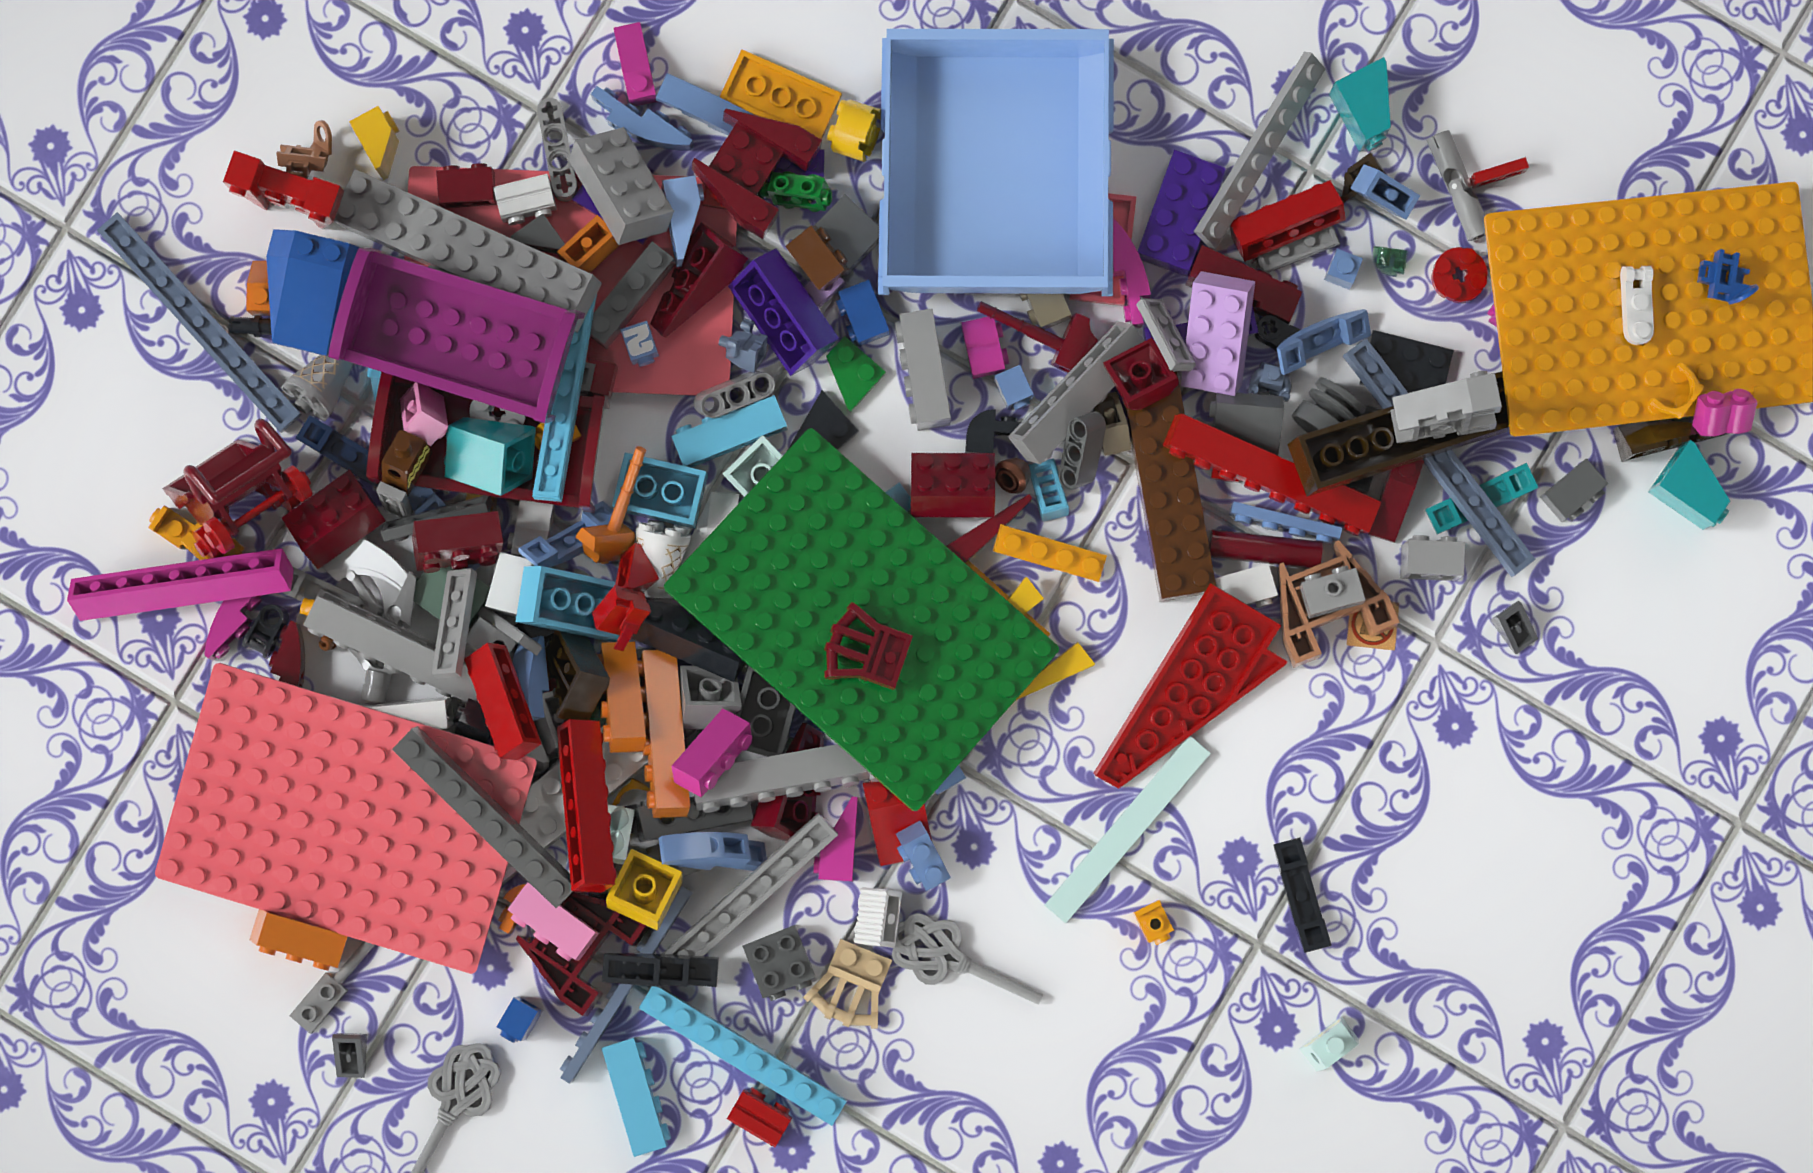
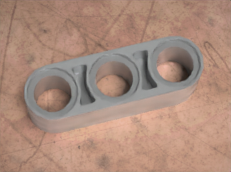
M755 371V373L748 372L701 391L694 398V408L699 414L706 417H719L768 397L775 389V380L768 373ZM762 377L764 386L761 390L757 391L755 389V381ZM737 387L739 396L735 401H731L730 391ZM712 397L714 407L710 411H706L704 407L705 401Z

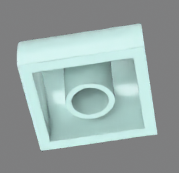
M762 435L723 473V476L745 497L779 461L782 455Z

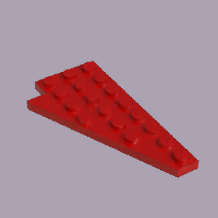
M1210 583L1093 774L1118 789L1284 667L1288 661L1267 649L1281 625Z

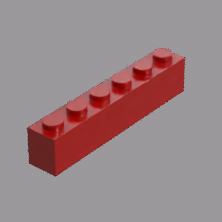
M569 719L557 727L571 891L602 893L614 886L616 880V869L613 865L612 855L614 844L610 834L611 815L608 812L607 802L609 791L605 781L606 761L603 758L602 749L603 733L601 732L600 721Z

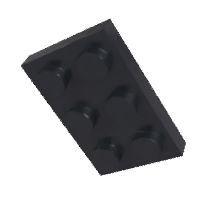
M1376 330L1372 331L1371 345L1408 393L1446 384L1454 350Z

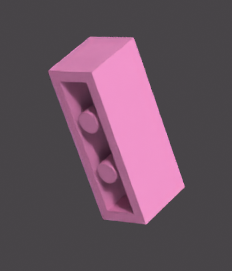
M529 882L526 883L507 909L513 914L511 919L523 928L529 925L535 930L533 935L546 945L549 941L558 947L556 953L567 961H570L572 958L579 961L599 934V932L562 905L555 908Z

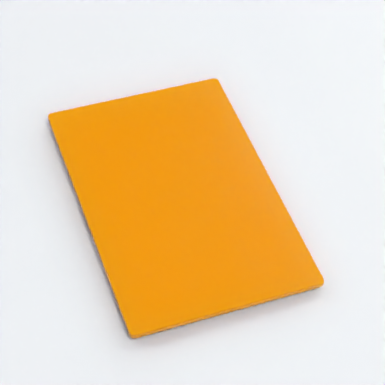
M1796 182L1494 212L1484 216L1509 430L1512 436L1517 437L1676 418L1675 416L1660 412L1650 404V401L1654 398L1666 407L1678 408L1688 400L1689 380L1685 374L1677 369L1678 363H1683L1691 369L1700 384L1704 386L1699 396L1711 391L1724 394L1735 389H1744L1749 391L1757 400L1756 409L1813 402V301L1799 186ZM1720 249L1725 250V254L1740 253L1738 267L1750 270L1749 274L1744 275L1743 284H1757L1759 286V289L1754 294L1738 303L1729 305L1726 301L1707 298L1709 285L1697 283L1700 262L1703 260L1713 262L1714 253ZM1623 266H1632L1634 269H1640L1641 266H1651L1653 269L1652 302L1654 333L1650 341L1640 345L1629 343L1623 333L1620 272ZM1706 268L1705 277H1707L1708 268ZM1729 272L1726 273L1725 282L1728 281ZM1639 280L1633 281V288H1639ZM1698 397L1683 417L1694 416Z

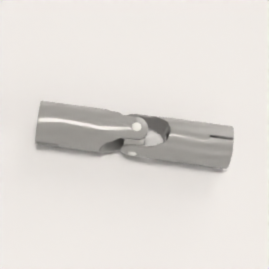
M1443 131L1428 138L1426 141L1447 190L1452 196L1454 208L1468 241L1485 236V214L1478 197L1471 189V182L1450 131ZM1453 170H1457L1462 178L1451 181V173Z

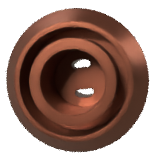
M1010 458L1000 461L995 466L996 482L1004 491L1019 494L1026 489L1031 476L1027 462L1019 458Z

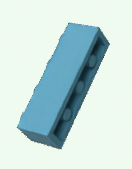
M774 395L758 400L749 406L738 408L721 417H706L701 420L702 424L693 428L691 424L675 430L676 434L671 437L683 466L692 468L751 445L762 435L768 438L784 432L788 428Z
M636 1037L602 1047L601 1049L633 1156L636 1157L667 1147V1140L671 1139L667 1123H661L659 1113L663 1112L659 1096H653L651 1086L655 1085L651 1069H645L643 1058H647L643 1042H637Z

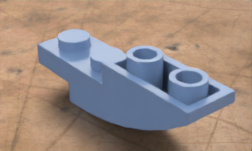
M596 86L591 93L592 100L610 112L606 119L608 125L614 129L624 127L630 138L647 145L670 150H692L694 147L693 140L690 139L692 137L691 133L681 126H678L677 129L668 123L670 119L662 112L656 110L654 113L647 109L644 115L640 117L641 112L630 103L625 106L617 100L619 96L607 87L603 90Z
M693 832L665 835L658 838L661 861L665 865L711 870L715 866L754 871L767 860L765 843L748 840L747 834Z

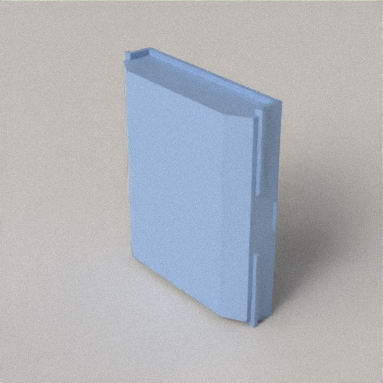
M887 29V38H882L881 131L885 133V139L882 140L884 199L880 200L878 295H890V290L908 293L1083 294L1102 291V296H1113V202L1108 199V177L1111 176V140H1109V134L1114 130V39H1109V29Z

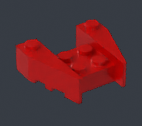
M235 150L223 179V183L229 188L230 193L244 197L264 210L268 209L270 202L285 207L286 203L296 207V211L308 215V218L314 221L321 229L334 222L344 194V190L340 185L313 177V180H309L267 166L261 159Z

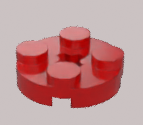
M1456 247L1443 252L1439 256L1432 270L1431 281L1435 291L1442 298L1458 304L1466 303L1475 299L1486 286L1488 271L1484 260L1472 248ZM1456 268L1466 272L1467 275L1464 277V282H1460L1459 279H1453L1452 275L1456 273Z

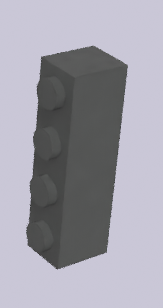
M652 241L593 313L590 337L607 350L621 333L620 329L626 327L676 265L674 258Z

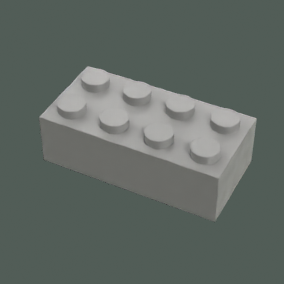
M624 127L576 139L569 162L617 244L620 245L667 232L674 210Z
M933 309L899 314L900 322H895L897 343H903L904 349L899 351L902 370H908V376L904 377L906 397H912L913 401L912 404H908L911 424L917 425V431L950 426L951 416Z

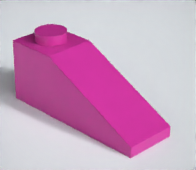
M637 22L614 27L629 103L637 107L658 102L656 100L657 95L641 23Z
M851 797L837 821L834 829L838 832V836L820 851V857H814L813 873L819 874V880L853 882L858 797Z

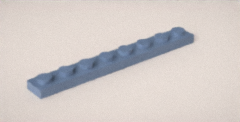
M684 886L678 890L659 930L654 929L649 938L643 937L636 948L638 952L645 954H654L693 894L692 891ZM615 983L605 997L609 1002L604 1009L599 1007L590 1021L594 1024L589 1033L584 1031L577 1040L575 1046L579 1049L574 1057L568 1055L560 1067V1070L563 1071L560 1077L562 1080L569 1084L574 1081L634 985L619 984L618 986Z

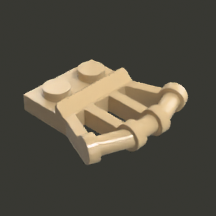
M840 939L827 973L803 998L807 1002L811 1001L825 1015L824 1018L839 1020L843 1022V1026L848 1028L849 1026H871V1029H878V995L892 960ZM833 976H836L840 980L829 1004L818 991ZM847 981L858 986L848 1012L836 1007ZM864 989L871 991V1015L855 1014Z

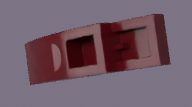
M290 620L289 625H284L281 630L279 640L282 643L278 652L274 651L271 656L269 666L272 668L270 673L280 676L279 681L303 688L305 676L304 638L300 624Z

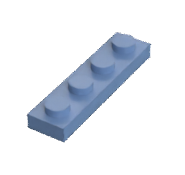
M1235 501L1232 503L1229 513L1230 516L1235 517L1234 521L1250 525L1251 521L1262 523V528L1272 531H1278V527L1289 530L1288 534L1302 538H1305V534L1316 536V541L1325 544H1332V541H1338L1342 532V527Z

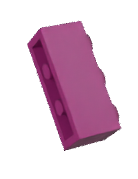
M722 708L673 763L674 783L702 798L708 790L715 787L718 778L724 771L729 770L733 766L738 755L749 748L752 742L750 723Z

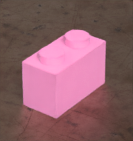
M414 382L400 398L404 431L424 439L428 445L432 446L448 430L444 396L426 385Z

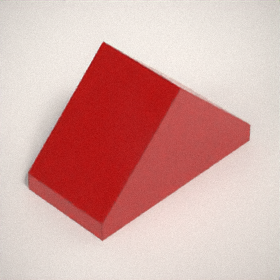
M635 543L621 555L615 582L616 586L636 592H644L659 580L656 571L640 544Z

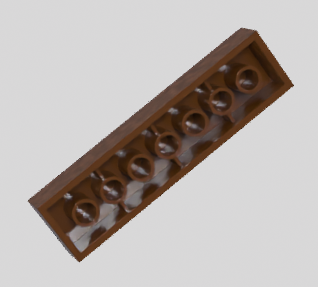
M1178 384L1169 396L1141 410H1131L1124 404L1159 602L1203 595L1210 583L1216 586L1194 461L1186 456L1184 459L1169 454L1170 449L1163 446L1174 416L1185 414L1180 384Z

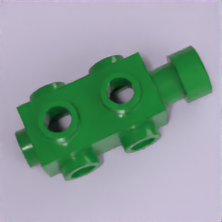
M789 171L783 173L773 172L770 182L765 184L758 197L771 199L774 205H781L786 209L797 207L818 212L820 210L826 211V207L830 206L832 190L829 188L825 178L818 175L803 176ZM788 197H792L790 201H785Z

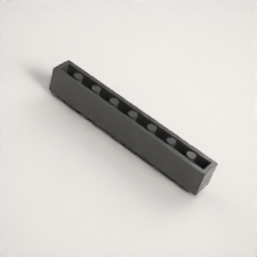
M418 726L412 728L393 747L392 750L555 908L559 907L573 893L571 891L570 873Z

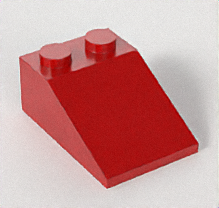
M870 781L863 783L880 866L904 862L897 849L901 843L896 833L918 821H921L932 841L925 804L918 811H912L880 782Z

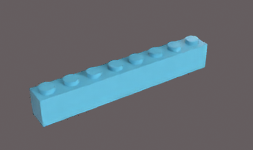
M652 986L639 1007L645 1013L833 1126L847 1102V1099L661 986Z

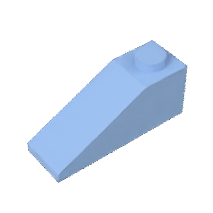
M695 175L662 181L661 190L674 210L669 224V232L676 267H682L700 202L704 200L702 184H697Z

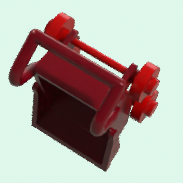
M258 419L254 423L255 431L261 442L260 445L257 446L237 439L196 467L193 465L185 466L183 470L184 475L162 488L179 510L185 506L196 521L203 525L193 532L196 541L194 546L202 557L206 556L208 559L224 556L225 553L235 547L231 536L239 532L238 528L268 508L272 507L276 510L282 504L288 511H292L301 504L300 502L313 495L310 487L311 481L304 471H299L295 466L291 465L281 472L282 468L279 463L288 458L292 451L275 429L264 419ZM253 492L262 494L266 498L265 501L235 521L229 516V508Z

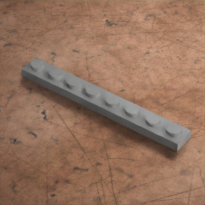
M1303 52L1194 230L1208 247L1217 248L1324 73V66L1313 53Z
M820 813L815 815L662 954L704 956L838 836V832Z

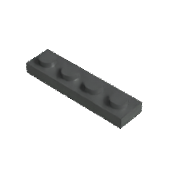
M480 496L391 520L384 524L380 533L384 542L392 539L394 542L403 541L413 534L414 521L490 512L493 501L491 496Z

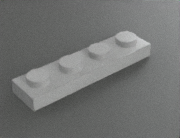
M473 569L447 571L431 673L437 679L461 677L477 577V572Z

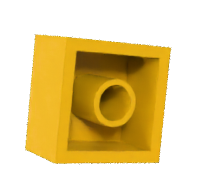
M631 849L615 880V885L611 887L606 897L607 908L658 931L683 882L682 872Z

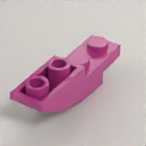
M1113 218V277L1124 275V278L1119 279L1121 295H1126L1128 304L1123 306L1125 322H1130V324H1133L1138 329L1142 328L1144 322L1136 304L1141 298L1150 299L1149 282L1137 249L1124 229Z
M262 595L224 600L212 622L206 641L204 655L208 659L214 661L216 658L221 659L231 648L228 645L235 638L241 639L250 629L248 625L252 620L245 612L247 610L253 611L261 603L262 599L260 597Z

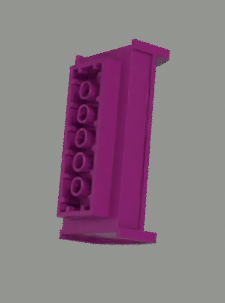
M359 248L339 306L328 357L339 361L352 362L515 412L546 424L555 421L556 416L551 415L552 407L578 319H584L585 313L577 310H567L390 256L374 248Z

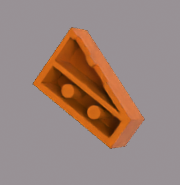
M259 909L249 940L255 945L260 946L258 950L260 952L275 956L276 951L287 954L285 959L302 963L303 959L314 961L313 967L329 971L330 966L338 968L348 936Z

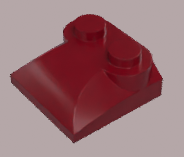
M1153 338L1103 362V366L1122 396L1125 406L1131 410H1141L1169 396L1179 384L1178 377L1174 371H1170Z

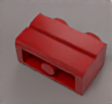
M751 1087L750 1091L744 1089L729 1113L727 1120L775 1148L793 1118L789 1115L790 1109L777 1101L773 1106L764 1100L766 1097L764 1093Z

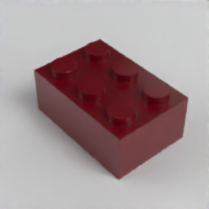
M911 453V516L995 518V453Z
M350 469L282 517L283 522L302 552L317 569L323 567L386 521L364 486Z
M498 511L414 521L412 543L417 571L424 570L425 573L438 572L440 568L446 567L459 570L467 568L470 564L479 563L480 566L495 564L503 547Z

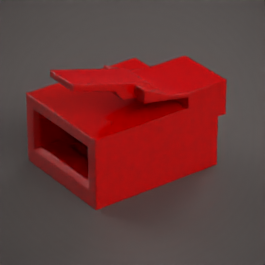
M614 585L592 614L596 630L620 635L613 648L624 651L632 635H637L642 622L650 614L651 610L643 592H636Z

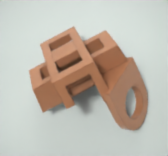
M324 120L316 121L314 124L313 143L310 148L301 147V145L290 146L281 144L280 151L276 152L278 166L286 167V172L308 179L312 170L323 172L328 163L329 155H332V133L330 127ZM320 127L325 131V141L321 137Z

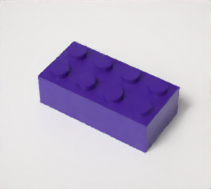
M1174 149L1138 248L1142 261L1187 277L1201 240L1194 230L1218 193L1226 170L1225 167Z
M777 248L753 259L728 286L750 319L754 321L759 332L768 336V345L790 376L813 365L840 339Z

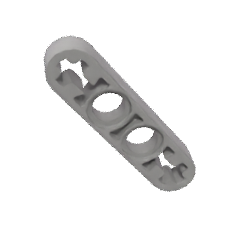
M545 98L538 104L537 113L552 190L558 200L568 202L573 200L578 192L574 169L569 162L571 151L563 110L557 99ZM547 107H552L554 110L555 123L550 124L548 114L545 113L547 112ZM552 131H559L563 135L562 140L557 143L549 142L547 137ZM563 156L568 160V163L563 168H555L552 165L553 159ZM565 175L567 185L570 186L567 193H563L562 189H560L562 187L560 176Z

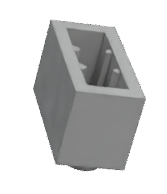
M1348 566L1338 567L1332 570L1331 575L1323 577L1321 573L1306 576L1305 582H1302L1300 585L1309 619L1362 605L1365 602L1356 568L1349 570Z

